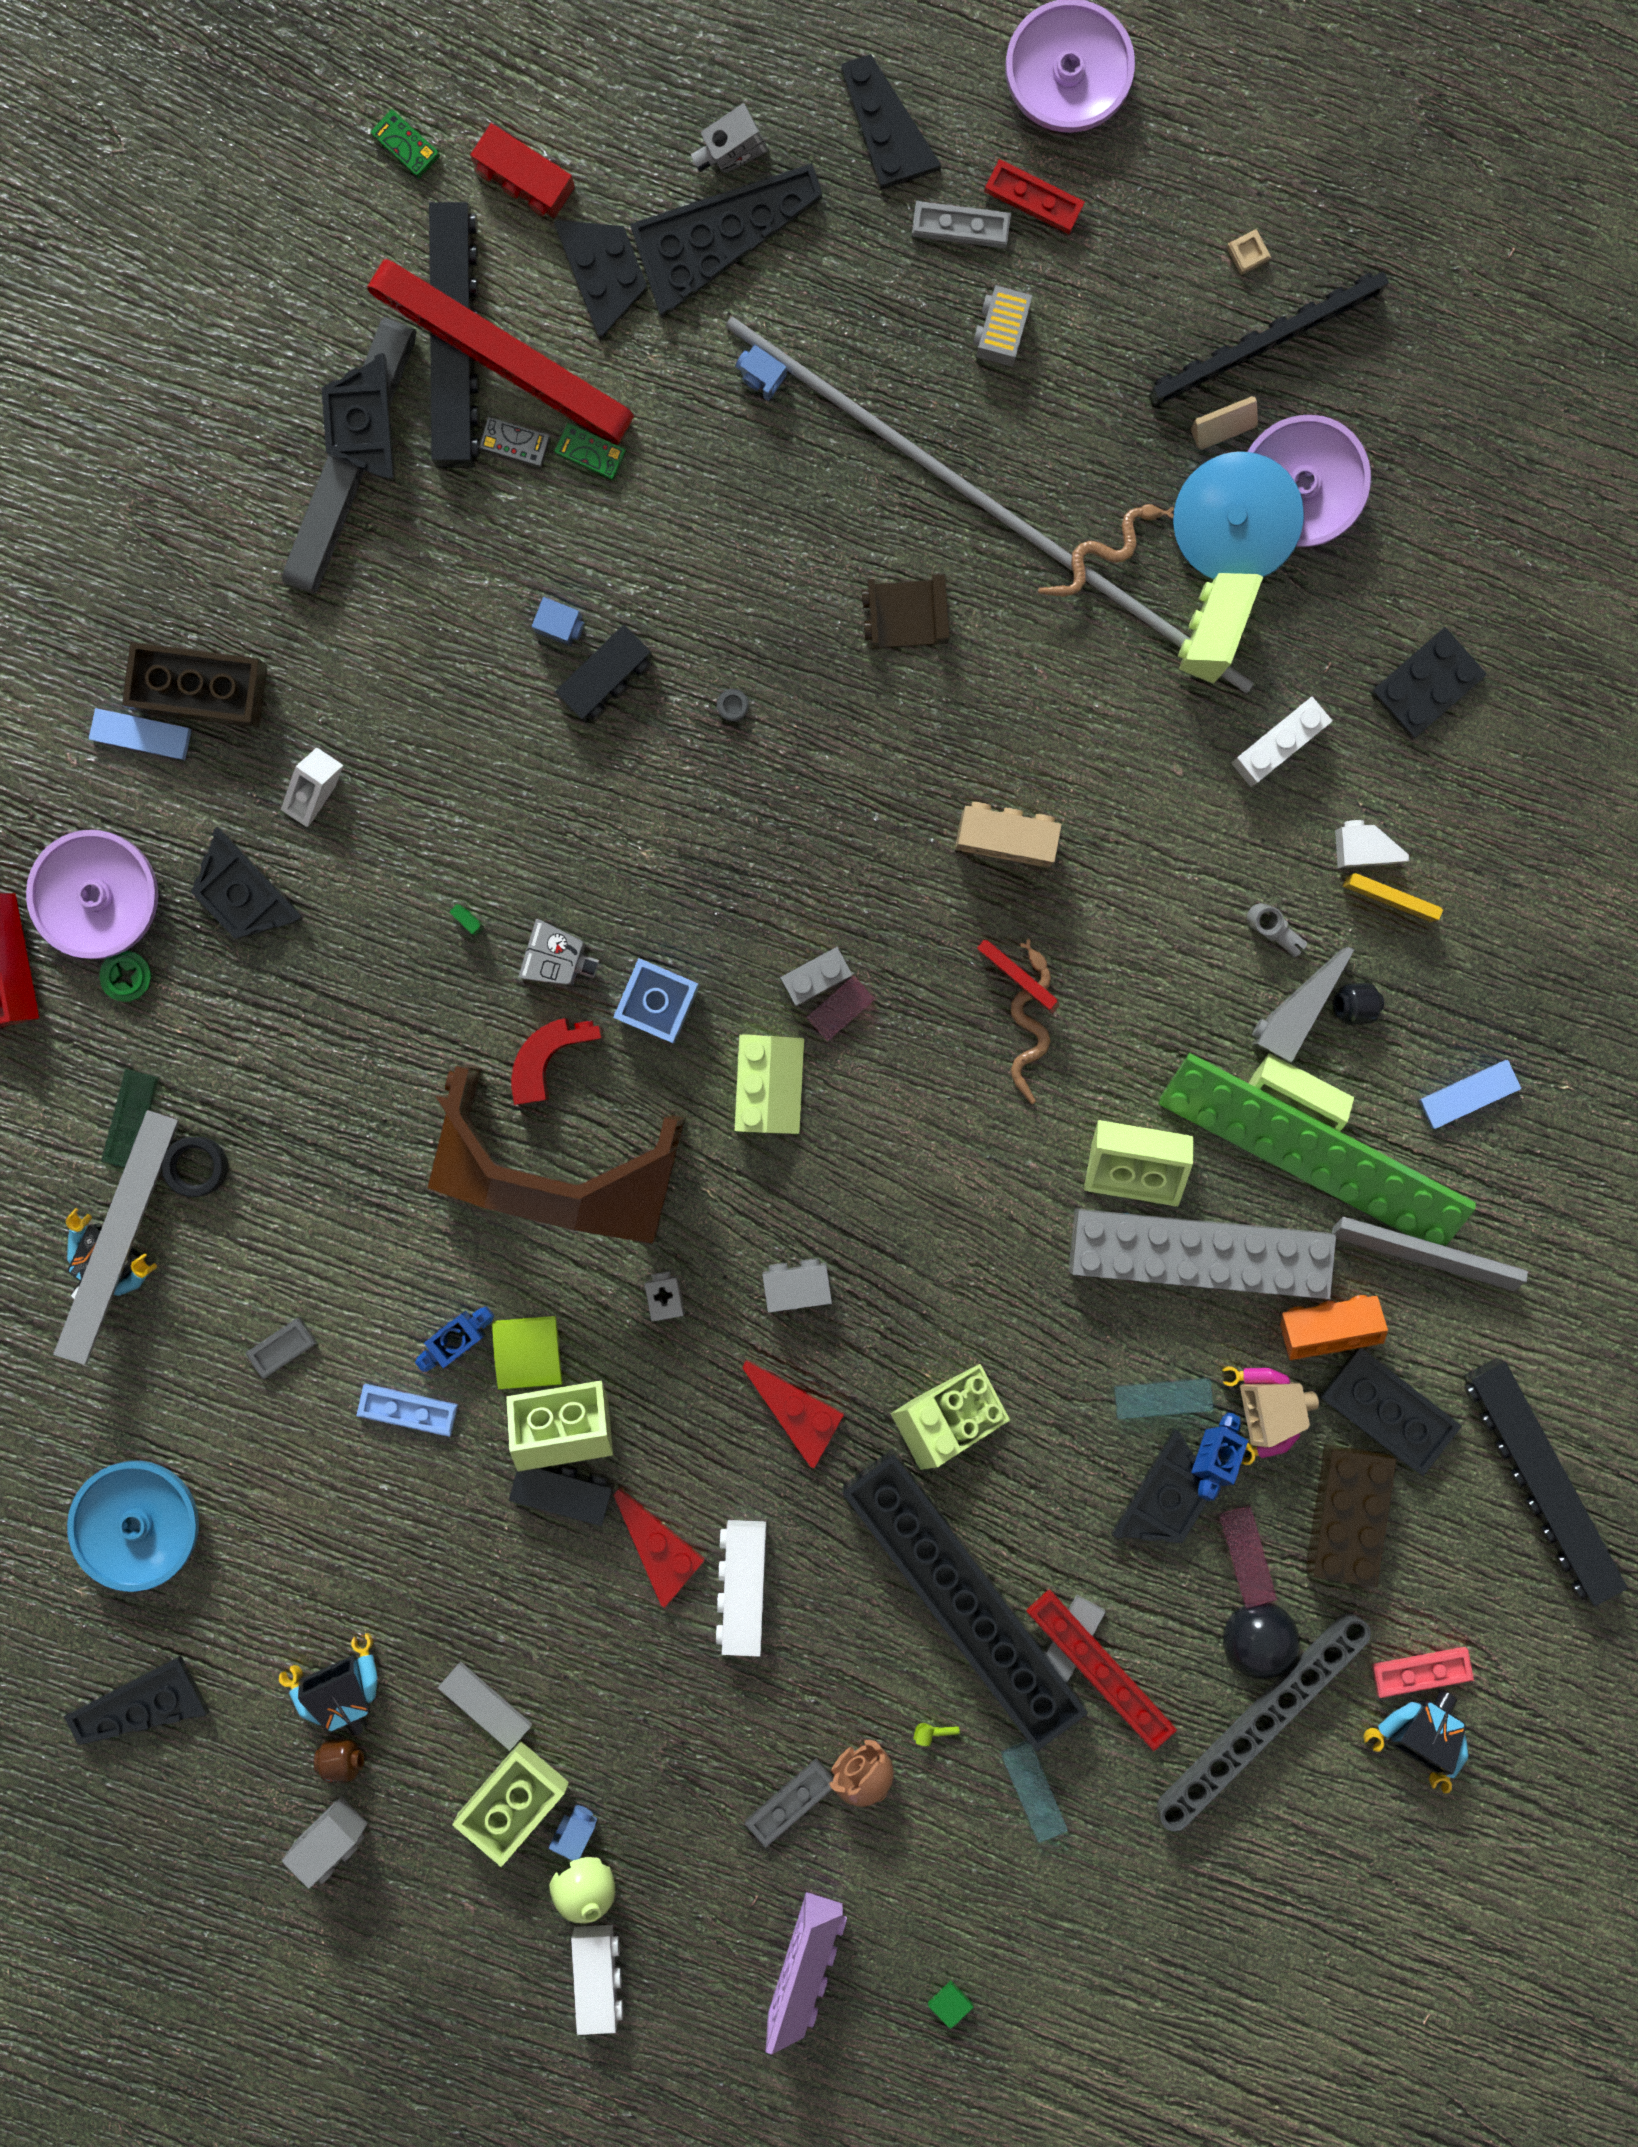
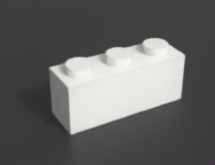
M1312 696L1234 759L1231 764L1249 786L1252 787L1329 725L1332 720Z
M613 1925L575 1927L571 1941L577 2035L616 2033L618 2021L623 2020V2000H617V1989L621 1988L622 1984L621 1968H615V1957L620 1954L619 1936H613Z

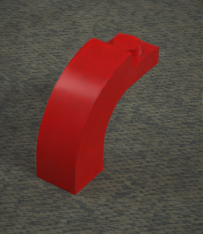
M564 1018L550 1022L535 1031L522 1045L513 1065L511 1087L514 1105L549 1100L546 1071L552 1056L567 1045L604 1039L602 1026H594L593 1021L575 1023V1030H570L569 1019Z

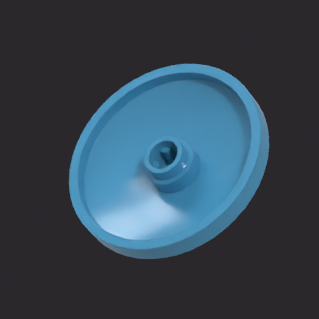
M1231 452L1217 456L1202 464L1189 476L1182 486L1174 508L1173 524L1175 537L1181 552L1188 562L1197 571L1214 580L1218 573L1258 574L1265 578L1278 570L1290 558L1298 545L1303 530L1304 508L1301 494L1295 481L1280 464L1257 453Z
M147 1461L120 1462L94 1474L82 1485L74 1497L67 1521L69 1545L74 1558L83 1571L103 1586L127 1592L154 1588L177 1574L192 1555L199 1532L198 1510L188 1487L170 1470Z

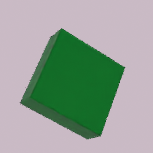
M456 904L449 912L472 935L478 936L484 930V925L464 906Z
M951 1980L928 2001L929 2008L949 2029L954 2027L974 2008L973 2003Z

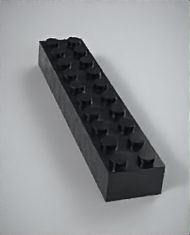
M893 1448L842 1486V1494L1036 1752L1088 1714L1082 1699L1050 1659Z

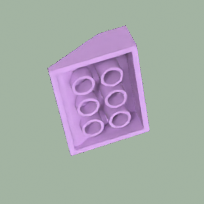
M807 1892L805 1894L768 2011L766 2053L774 2054L803 2039L807 2027L813 2028L818 2012V2008L814 2007L817 1996L823 1997L828 1979L824 1977L827 1965L832 1967L837 1947L833 1946L836 1935L842 1936L847 1917L843 1916L842 1903Z

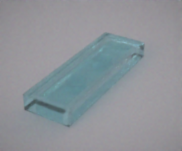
M1210 1378L1114 1386L1117 1419L1213 1411Z
M1027 1740L1001 1751L1005 1765L1038 1843L1068 1831L1035 1750Z

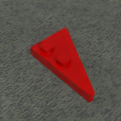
M746 1359L742 1367L808 1465L814 1469L844 1413Z
M619 1487L613 1496L661 1606L665 1608L704 1562L705 1558Z

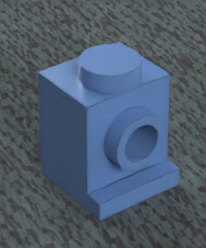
M755 344L750 352L745 350L741 354L735 365L741 371L743 382L756 391L759 388L762 389L763 398L768 402L787 376L786 366Z
M576 1805L570 1817L564 1814L551 1840L549 1849L572 1861L580 1859L595 1828L597 1818L593 1816L589 1809Z

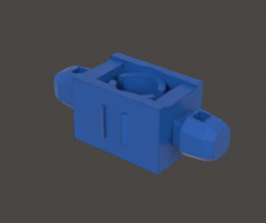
M487 1306L481 1307L472 1313L473 1317L466 1310L454 1320L449 1321L445 1327H441L436 1334L424 1342L428 1350L426 1349L417 1357L415 1363L422 1372L429 1371L438 1365L437 1361L444 1368L456 1358L463 1356L466 1350L469 1351L475 1343L486 1336L480 1327L484 1329L493 1321L495 1316ZM465 1330L466 1334L462 1336V1345L460 1347L449 1346L445 1349L443 1345L448 1342L447 1336L450 1331L459 1333Z
M1233 1413L1225 1414L1219 1423V1427L1205 1430L1191 1474L1203 1479L1200 1480L1198 1494L1199 1497L1207 1501H1213L1217 1498L1221 1486L1233 1485L1235 1483L1248 1440L1238 1435L1241 1427V1418ZM1218 1452L1221 1455V1462L1218 1457Z

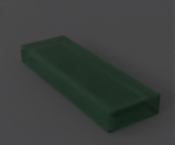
M125 1069L101 1162L125 1168L146 1111L151 1110L159 1079L158 1076Z

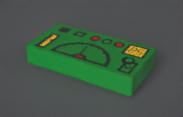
M393 109L370 131L372 137L418 179L440 157L439 152Z
M567 423L554 452L555 455L613 481L624 459L626 449Z

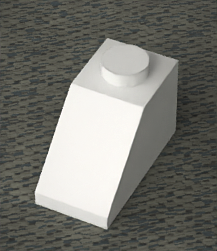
M315 748L295 767L281 810L308 827L336 787L343 765L320 749Z
M1364 820L1344 822L1345 827L1335 830L1338 868L1393 865L1409 861V854L1375 825H1364Z

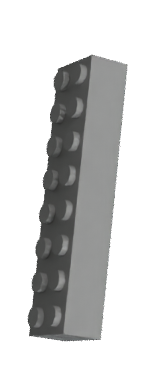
M1075 1208L1069 1272L1072 1275L1330 1299L1336 1235L1328 1232Z

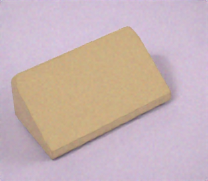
M1251 396L1197 418L1190 430L1198 449H1205L1256 428L1258 424L1257 400Z

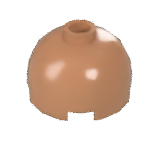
M864 1740L865 1746H861L855 1752L852 1746L849 1747L838 1757L831 1769L834 1778L832 1782H829V1785L849 1805L857 1807L873 1805L882 1801L891 1788L894 1779L892 1761L883 1748L873 1740Z

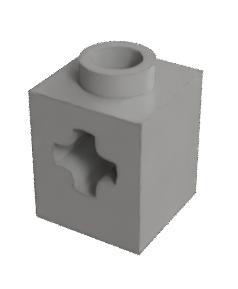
M670 1271L651 1274L652 1280L645 1282L651 1322L683 1316L685 1310L678 1275L670 1276ZM661 1287H665L666 1292H672L673 1294L668 1299V1303H664L662 1298L656 1297V1294L661 1291Z

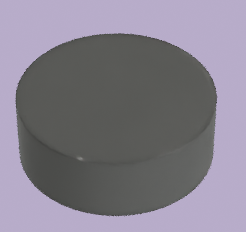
M728 689L722 692L717 700V709L720 716L728 722H738L745 718L749 711L747 696L738 689Z

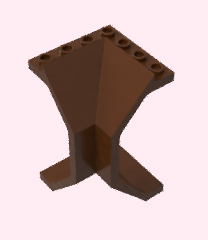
M455 1066L454 1072L449 1071L445 1084V1090L449 1091V1095H435L446 1114L428 1189L485 1209L562 1228L650 1244L655 1242L685 1118L674 1115L664 1117L659 1140L654 1149L593 1179L575 1185L496 1165L492 1161L469 1117L481 1068L476 1066Z

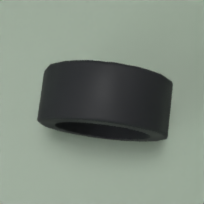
M202 1136L187 1137L173 1143L166 1151L162 1162L163 1176L167 1185L177 1194L186 1197L206 1196L216 1191L225 1181L228 1172V1160L222 1147L214 1140ZM190 1148L205 1150L213 1160L214 1170L212 1176L202 1185L193 1186L185 1183L177 1172L179 1157Z

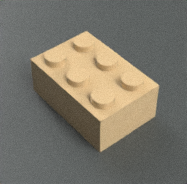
M972 802L971 806L965 805L962 811L955 850L1049 868L1055 862L1062 824L1055 823V817L1036 814L1035 818L1023 817V811L1004 808L1003 812L992 811L989 804Z

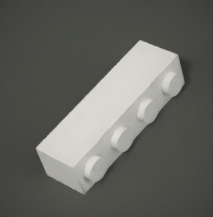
M728 1520L727 1529H721L720 1549H726V1560L719 1562V1581H725L724 1593H718L717 1613H723V1625H717L716 1645H722V1655L760 1656L766 1541V1522Z

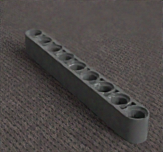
M384 317L378 326L363 366L375 360L374 356L381 353L385 354L389 402L391 406L414 347L417 331L415 328ZM327 457L286 562L282 576L283 583L311 594H315L318 591L363 478L364 470L333 457Z
M1351 1612L1339 1616L1291 1667L1159 1798L1156 1809L1166 1829L1174 1832L1184 1829L1367 1645L1371 1637V1631L1367 1623L1360 1616ZM1359 1624V1632L1355 1636L1349 1637L1346 1635L1350 1625ZM1337 1647L1335 1657L1324 1659V1652L1327 1648ZM1309 1669L1315 1671L1312 1680L1308 1682L1301 1681L1303 1672ZM1283 1693H1292V1699L1289 1703L1284 1705L1278 1703L1279 1697ZM1260 1716H1270L1269 1723L1266 1726H1256V1721ZM1239 1738H1246L1248 1740L1247 1745L1243 1749H1233V1744ZM1216 1761L1225 1762V1767L1220 1772L1210 1771L1212 1764ZM1193 1784L1203 1785L1201 1792L1196 1795L1188 1794V1789ZM1170 1807L1180 1808L1177 1816L1172 1818L1165 1816L1166 1811Z

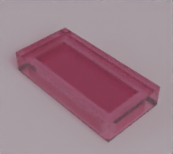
M853 976L806 1018L828 1042L871 1004L875 998Z

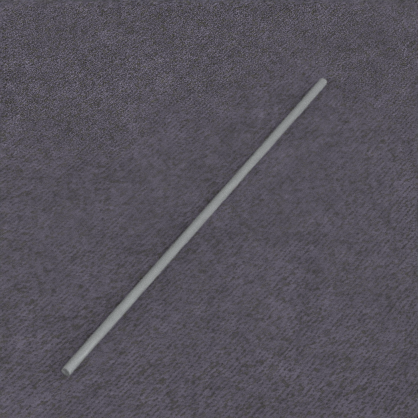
M732 316L725 326L728 330L751 346L755 344L784 364L786 370L1073 572L1071 565L1072 555L736 318ZM1084 564L1086 581L1180 648L1185 639L1190 640L1188 636ZM1230 666L1221 675L1246 694L1254 684Z

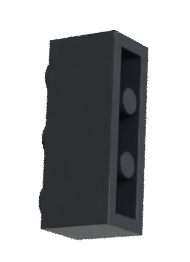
M623 624L555 692L584 723L589 720L594 722L605 712L606 707L604 705L612 697L618 699L629 688L627 682L635 675L638 677L642 676L651 667L652 663L650 660L653 658V655Z
M560 1464L559 1468L548 1466L516 1471L509 1501L602 1526L615 1483L608 1482L609 1478L607 1476L597 1473H590V1476L578 1474L577 1468Z

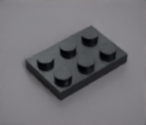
M1444 627L1371 691V694L1413 740L1481 681L1487 673L1449 630Z

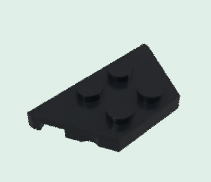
M557 220L554 222L555 228L599 340H602L608 335V330L619 318L622 319L628 313L630 306L648 290L646 281L624 226Z
M381 353L374 356L375 360L360 369L357 367L352 369L342 379L334 380L321 388L325 445L328 456L388 481H395L387 360L385 354Z
M216 827L212 833L214 837L208 853L204 855L200 875L196 877L191 893L234 939H241L301 921L304 916L221 828Z
M1175 1428L1113 1528L1111 1535L1115 1538L1122 1539V1537L1140 1538L1147 1541L1165 1540L1166 1542L1183 1543L1208 1502L1199 1497L1198 1494L1200 1480L1203 1479L1191 1474L1196 1457L1181 1433Z

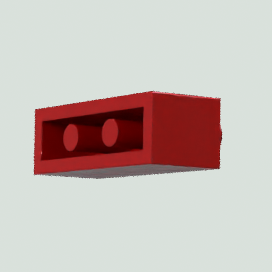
M490 123L470 154L475 167L474 171L480 177L489 182L491 179H494L502 185L501 188L505 193L515 199L520 196L529 202L528 206L540 216H544L546 213L555 219L575 188L571 174L492 123Z

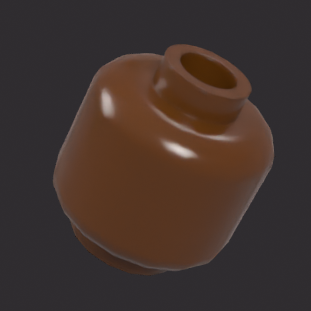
M352 1739L325 1741L315 1752L313 1760L314 1770L327 1783L353 1781L358 1775L359 1770L363 1769L364 1753L362 1750H359L357 1743Z

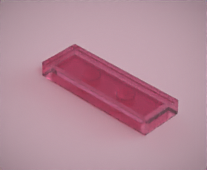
M1245 1506L1220 1513L1219 1517L1244 1606L1250 1608L1277 1600L1252 1508Z

